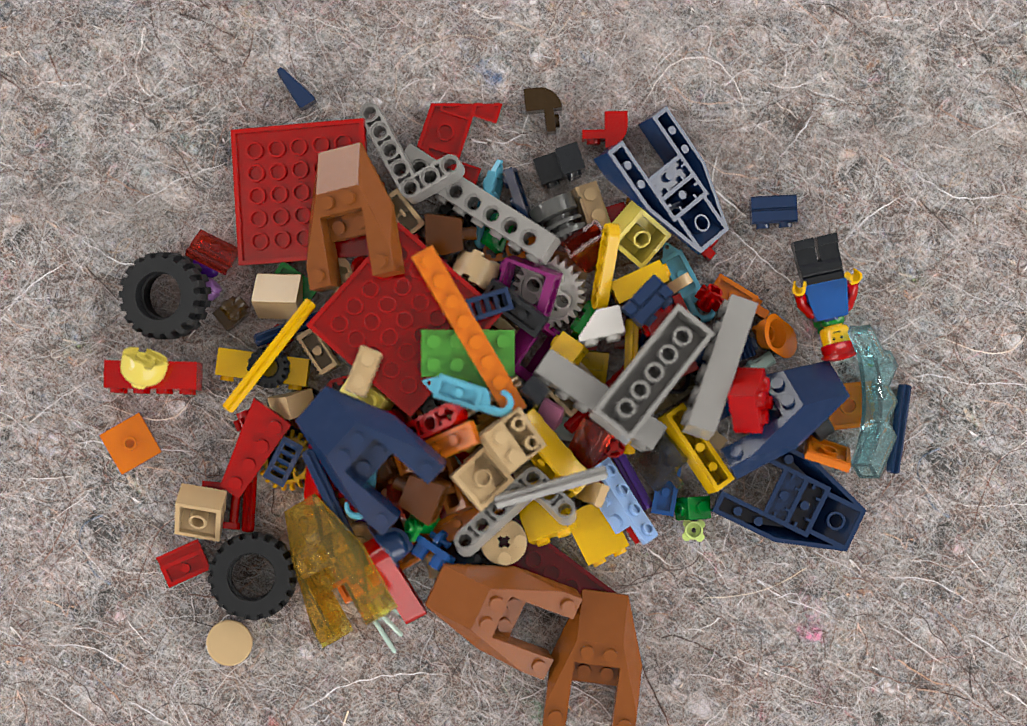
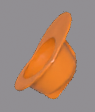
M770 314L767 319L761 320L752 327L751 330L755 333L756 341L761 348L772 350L782 358H791L795 354L797 337L794 329L777 314Z

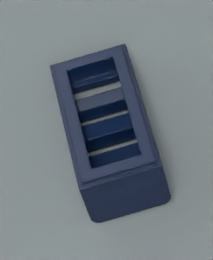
M281 67L277 69L278 75L301 111L317 103L315 97L285 69Z
M508 287L465 300L474 316L470 304L473 302L477 316H474L476 321L514 309ZM498 294H501L504 304L503 308L500 307ZM488 297L492 298L495 307V310L493 311L491 309ZM479 300L483 301L486 313L484 314L482 312Z
M283 436L263 477L284 487L305 447ZM285 445L296 450L295 455L284 449ZM282 453L292 459L291 463L280 458V454ZM278 461L287 466V470L285 471L276 466V462ZM272 469L283 474V478L280 479L271 474Z

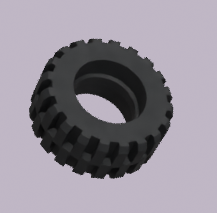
M172 252L145 254L144 258L135 260V266L127 268L125 273L128 276L122 278L120 285H123V290L119 291V298H122L123 303L119 305L121 311H125L127 314L124 316L127 323H133L132 329L136 332H142L143 336L158 340L178 339L179 337L191 334V330H197L201 326L199 321L206 319L208 313L205 312V309L211 306L208 294H212L211 287H206V282L209 279L206 274L200 273L202 267L199 264H194L193 259ZM162 274L172 276L177 282L181 293L177 310L170 317L166 318L161 317L154 310L150 300L152 285Z
M247 532L225 541L214 553V558L208 569L210 570V575L208 576V583L211 585L210 592L212 596H215L218 606L220 608L223 607L226 613L231 616L234 615L238 619H249L251 621L268 618L285 607L294 595L296 583L298 582L297 563L293 559L294 555L291 550H288L285 546L286 544L276 539L275 536L262 532ZM249 554L265 557L273 566L275 573L271 589L265 595L255 598L242 595L235 588L232 581L234 565L240 558Z

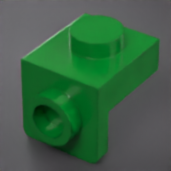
M710 496L678 497L674 511L676 520L710 519Z

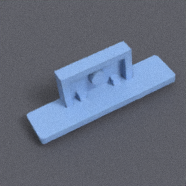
M607 458L595 467L605 466L608 478L602 480L604 485L609 486V491L602 507L599 509L615 534L631 526L642 545L657 537L658 533L653 524L648 519L612 460Z

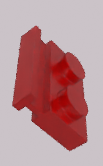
M199 538L156 557L169 588L208 571L210 565Z

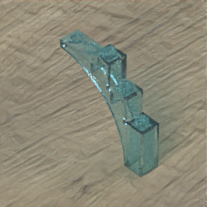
M871 325L850 326L847 333L857 353L856 357L862 386L861 426L851 465L859 478L880 479L897 439V435L889 421L898 402L890 384L899 365L891 350L883 349Z

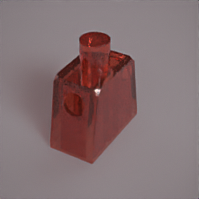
M597 219L560 243L571 260L585 273H589L592 270L596 271L603 230Z

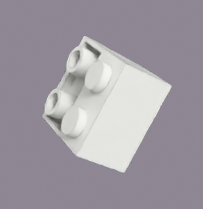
M620 305L597 309L578 338L579 343L589 348L597 346L598 341L606 340L607 343L621 341L620 339L621 336H624L625 329Z

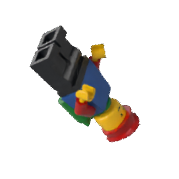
M837 232L792 242L790 245L802 287H797L796 281H794L792 292L797 308L808 319H812L814 328L817 329L818 335L820 334L822 343L820 348L821 360L835 362L855 356L858 353L855 350V341L851 340L849 328L843 323L845 321L844 316L848 315L849 311L853 309L858 295V284L862 280V273L853 268V275L849 272L844 273Z

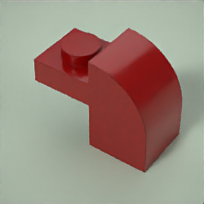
M605 111L604 129L582 130V142H587L589 146L600 145V142L604 141V148L606 150L614 144L623 141L628 128V111Z

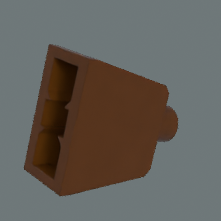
M425 213L426 246L432 245L438 256L463 251L465 249V241L478 239L477 226L464 227V218L461 216Z
M413 473L409 476L408 480L398 475L393 482L392 488L402 492L399 505L429 526L437 521L452 481L435 476L427 484L416 473Z

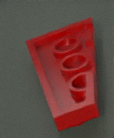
M256 397L253 398L220 484L222 488L238 499L292 425L291 422Z

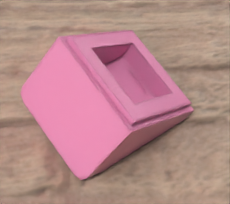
M545 397L538 413L543 417L547 425L555 431L562 423L564 408Z

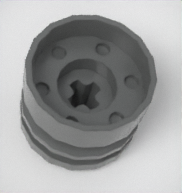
M571 192L555 196L534 207L528 213L531 221L539 226H546L545 229L557 236L561 241L559 246L574 240L588 228L586 222L577 223L583 218L582 214L570 215L577 208V203Z

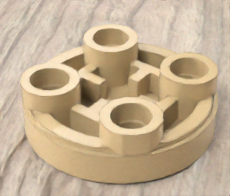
M226 619L214 625L209 631L206 640L207 651L211 658L224 666H234L243 662L251 653L253 646V636L248 627L240 621Z

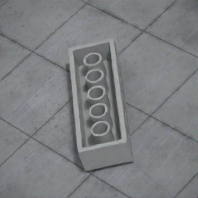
M731 294L729 299H724L716 315L720 320L716 321L715 326L712 328L715 334L712 336V342L706 347L702 357L705 364H702L701 368H699L695 378L698 385H695L694 389L691 390L688 398V403L691 406L687 408L681 419L680 424L684 425L682 432L707 441L715 434L758 303Z
M680 304L676 305L588 416L626 445L637 434L715 333Z
M552 349L546 352L532 373L544 385L555 390L554 395L564 401L569 399L574 402L573 407L583 414L586 412L591 413L610 389ZM650 416L633 437L630 445L640 452L653 450L667 426Z

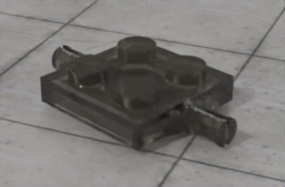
M665 431L653 450L640 452L635 449V454H631L627 458L654 491H659L668 481H671L676 489H680L684 485L677 472L688 458Z

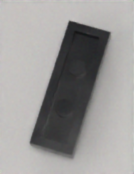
M493 278L483 294L507 286L497 278ZM508 287L514 309L502 312L503 315L532 337L537 338L550 318ZM498 294L500 307L503 308L504 304L501 294ZM488 297L489 301L493 304L492 298Z

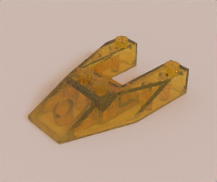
M316 494L284 511L294 569L311 628L322 648L354 631L332 592L333 589L342 584L366 625L398 608L365 547Z

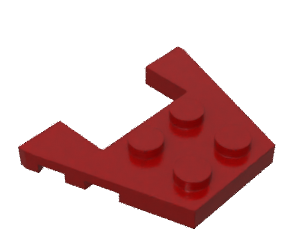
M431 103L417 148L436 160L448 154L454 155L460 160L473 118L497 124L503 104ZM461 162L465 168L463 177L476 185L481 168ZM452 164L449 168L455 170L457 164Z

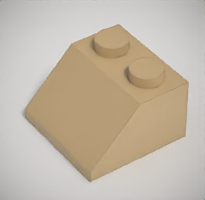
M181 483L175 502L174 534L220 542L226 511L227 491Z

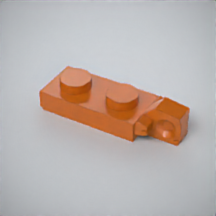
M720 273L714 285L722 290L723 299L728 300L731 294L756 302L758 305L754 315L762 320L767 318L770 311L760 306L763 301L759 299V296Z

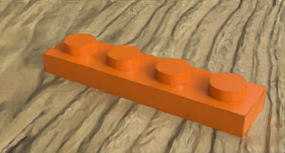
M468 421L425 440L444 459L481 443L474 421ZM393 454L400 476L413 473L408 466Z

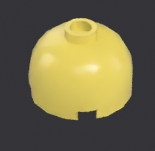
M128 347L123 350L120 365L121 373L125 379L137 389H145V387L158 384L166 373L168 366L167 358L161 353L146 349V353L138 352L139 347Z

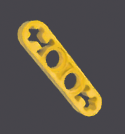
M605 223L603 226L591 294L593 309L608 307L620 240L619 224Z

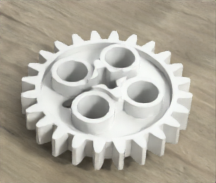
M556 255L553 260L550 258L546 265L540 261L538 262L542 266L563 273L554 303L557 310L553 307L551 316L548 317L550 318L548 321L550 328L555 326V322L559 327L564 324V321L569 324L572 321L571 317L576 318L579 315L577 311L583 309V305L580 303L586 301V297L581 295L587 291L586 288L581 287L585 279L578 280L581 271L574 273L575 264L568 267L567 258L559 262V255ZM521 267L523 272L519 271L516 274L520 280H516L513 285L519 288L514 290V292L527 302L538 306L546 278L542 274ZM531 280H537L540 288L534 287ZM565 295L568 303H563L559 296Z

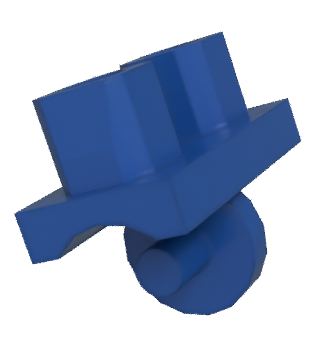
M442 530L438 534L432 531L429 537L433 539V543L418 535L417 542L411 551L413 555L424 560L429 550L435 554L428 565L439 572L443 563L453 564L456 558L441 549L442 546L447 549L451 546V543L447 541L448 533Z

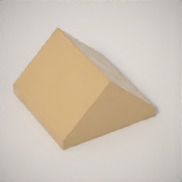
M257 273L251 302L258 318L289 320L303 303L302 274Z

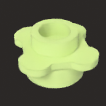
M703 520L683 521L684 533L682 538L685 541L693 539L701 542L704 540L703 528L705 527V522Z

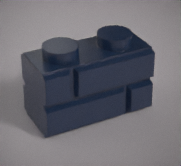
M797 195L750 197V226H756L757 230L770 229V225L779 224V228H792V224L798 222Z
M653 274L620 310L640 329L644 325L649 327L657 319L655 313L660 308L665 310L673 302L670 297L674 292Z

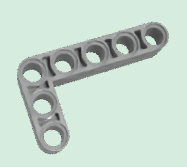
M365 103L360 108V118L365 119V127L400 193L408 202L412 204L420 203L460 180L465 174L464 165L456 156L450 154L415 173L384 113L374 103ZM376 112L373 119H368L371 113ZM382 131H386L384 137L378 138V135ZM396 149L395 155L388 157L389 152ZM457 164L455 170L448 172L450 165ZM407 168L405 174L398 176L401 169ZM437 175L433 183H428L431 176ZM412 187H417L414 194L408 195Z
M531 467L518 476L501 494L535 485L528 483L534 477L539 479L538 483L549 481L550 479L540 469ZM563 491L554 493L555 497L551 500H546L544 496L535 499L561 525L568 526L575 522L577 517L575 504ZM493 500L455 535L454 542L458 553L465 557L475 554L532 500L504 507L502 509L506 511L502 515L494 514L497 507ZM563 509H570L572 511L566 516L560 514ZM481 524L488 525L485 531L477 530ZM464 540L472 541L467 547L460 546V543Z

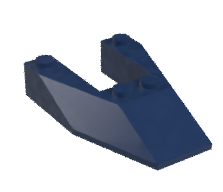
M665 106L638 124L664 163L653 174L647 177L623 141L607 148L593 160L608 181L699 255L725 234L729 227L705 161L671 111Z
M829 361L766 374V377L770 378L769 396L773 397V408L768 412V423L764 424L762 433H750L721 449L736 479L799 447L850 397ZM728 396L719 421L731 415Z
M328 386L322 389L295 420L333 484L364 520L382 535L393 525L402 512L367 482L385 460L393 453L427 484L435 478L447 462L395 415Z
M795 449L769 462V464L781 469L782 472L763 510L721 490L710 510L773 542L847 552L867 511L819 463L805 459L804 454Z

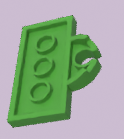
M421 330V377H437L442 373L488 389L454 330ZM482 330L509 377H514L515 330Z

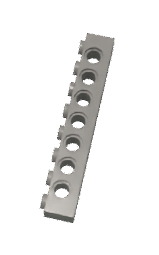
M410 143L404 151L415 173L421 167H426L437 161ZM407 168L401 169L398 175L405 174ZM437 175L431 176L428 183H433ZM464 177L437 192L434 197L444 205L447 202L453 205L452 210L462 217L465 214L472 218L470 221L482 229L483 226L489 228V234L496 239L501 240L503 237L509 241L507 245L515 251L519 252L521 249L528 253L526 257L535 264H538L540 261L546 265L561 243L557 236ZM457 190H462L460 197L453 198ZM480 201L479 208L471 210L473 203ZM499 213L498 219L490 222L491 215ZM517 225V230L514 233H508L510 226ZM530 237H536L534 244L526 245Z

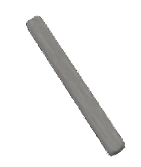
M599 466L494 496L497 509L601 481L608 478L605 466Z

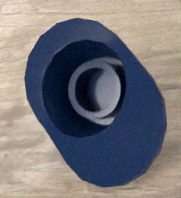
M367 523L372 536L399 568V561L413 549V544L409 541L407 533L400 528L392 527L382 535Z

